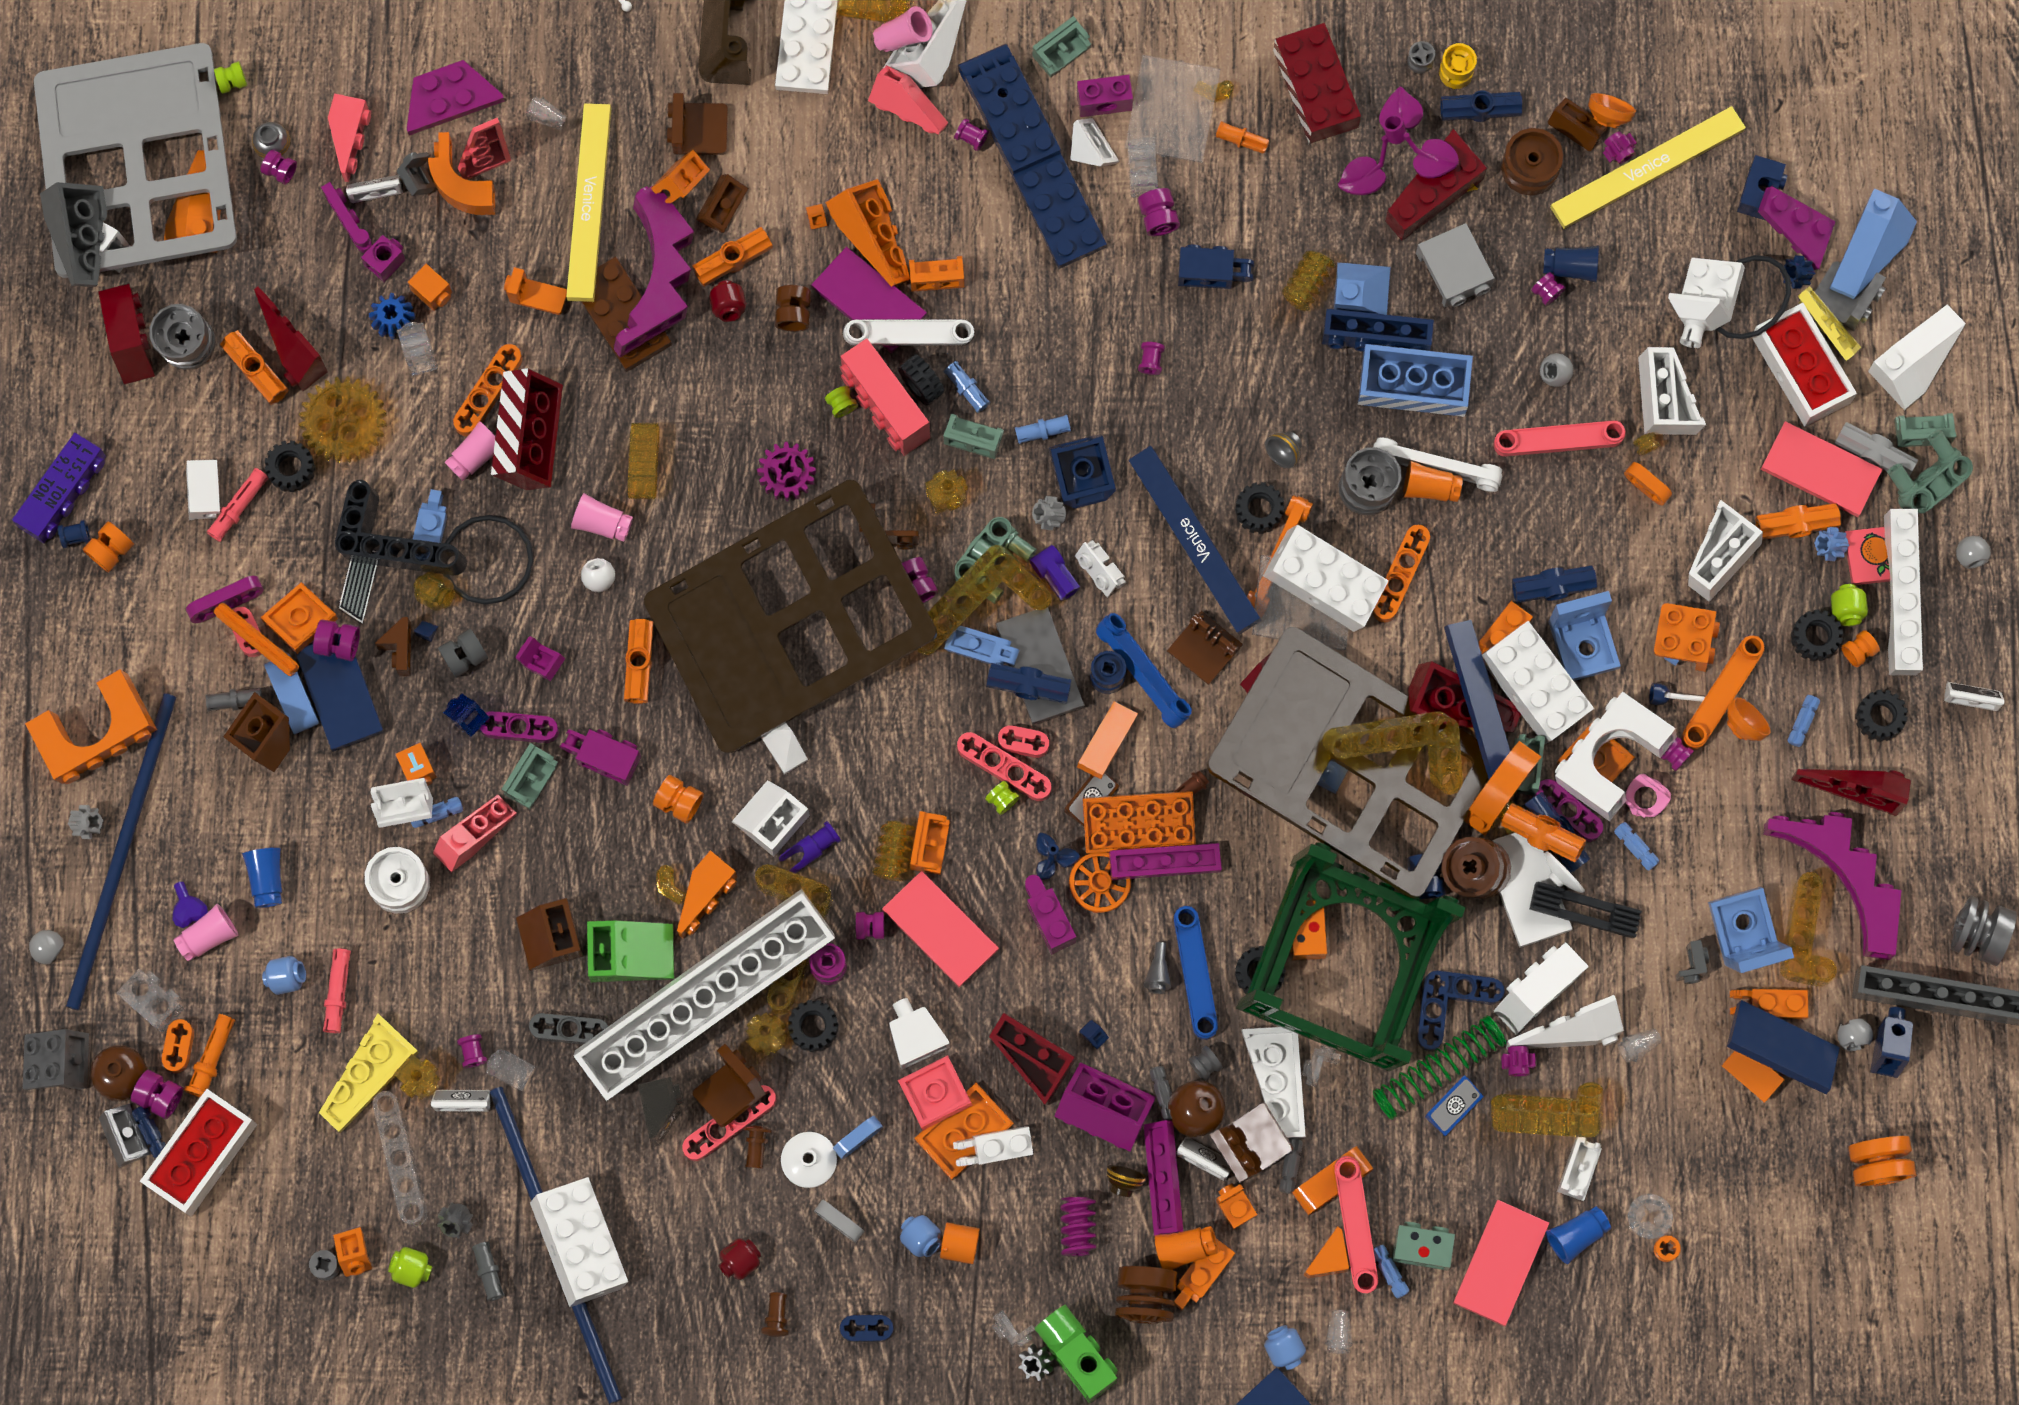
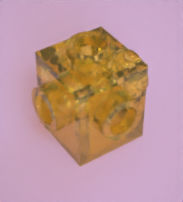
M954 469L949 472L947 470L940 471L932 477V480L925 483V491L937 514L946 509L949 511L961 507L963 501L966 500L965 491L968 490V486L963 476H957Z
M766 1012L762 1016L757 1014L746 1025L748 1029L745 1032L749 1038L746 1042L756 1053L762 1051L768 1056L771 1052L776 1053L785 1044L786 1033L783 1030L785 1024L775 1014L772 1017ZM765 1027L770 1028L769 1035L762 1036L760 1034Z
M413 1054L393 1074L402 1083L400 1089L411 1099L415 1095L421 1100L425 1096L429 1098L439 1087L437 1082L440 1078L435 1074L438 1069L429 1060L425 1059L421 1062Z

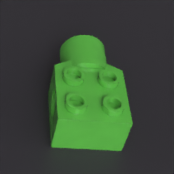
M1066 1304L1054 1311L1034 1328L1055 1357V1360L1089 1404L1116 1384L1117 1368L1109 1358L1103 1360L1099 1355L1100 1346L1091 1335L1086 1338L1084 1335L1086 1330ZM1092 1361L1096 1369L1090 1373L1084 1372L1080 1367L1082 1362Z

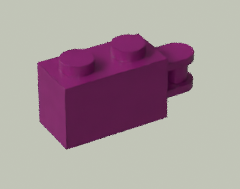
M570 729L567 730L566 734L568 737L565 743H561L560 748L576 755L575 759L578 765L628 786L641 759L640 752L636 750L637 746L626 740H622V743L615 741L610 733L598 729L597 732L589 729L586 736ZM578 740L583 742L580 750L575 748Z
M1028 876L1025 881V889L1030 897L1027 899V907L1051 955L1075 944L1076 935L1053 889L1046 890L1039 876Z

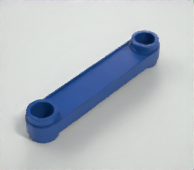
M1115 613L1105 616L1096 627L1098 637L1108 643L1114 652L1122 656L1127 669L1161 711L1163 721L1171 728L1181 726L1192 712L1190 705L1184 699L1179 698L1126 630L1124 620Z
M1183 906L1176 910L1174 914V927L1192 1029L1199 1039L1208 1040L1215 1036L1218 1022L1198 913L1194 908ZM1183 913H1188L1193 917L1194 921L1189 925H1184L1179 921L1178 917ZM1201 1021H1208L1212 1024L1213 1030L1209 1033H1203L1198 1029L1197 1025Z

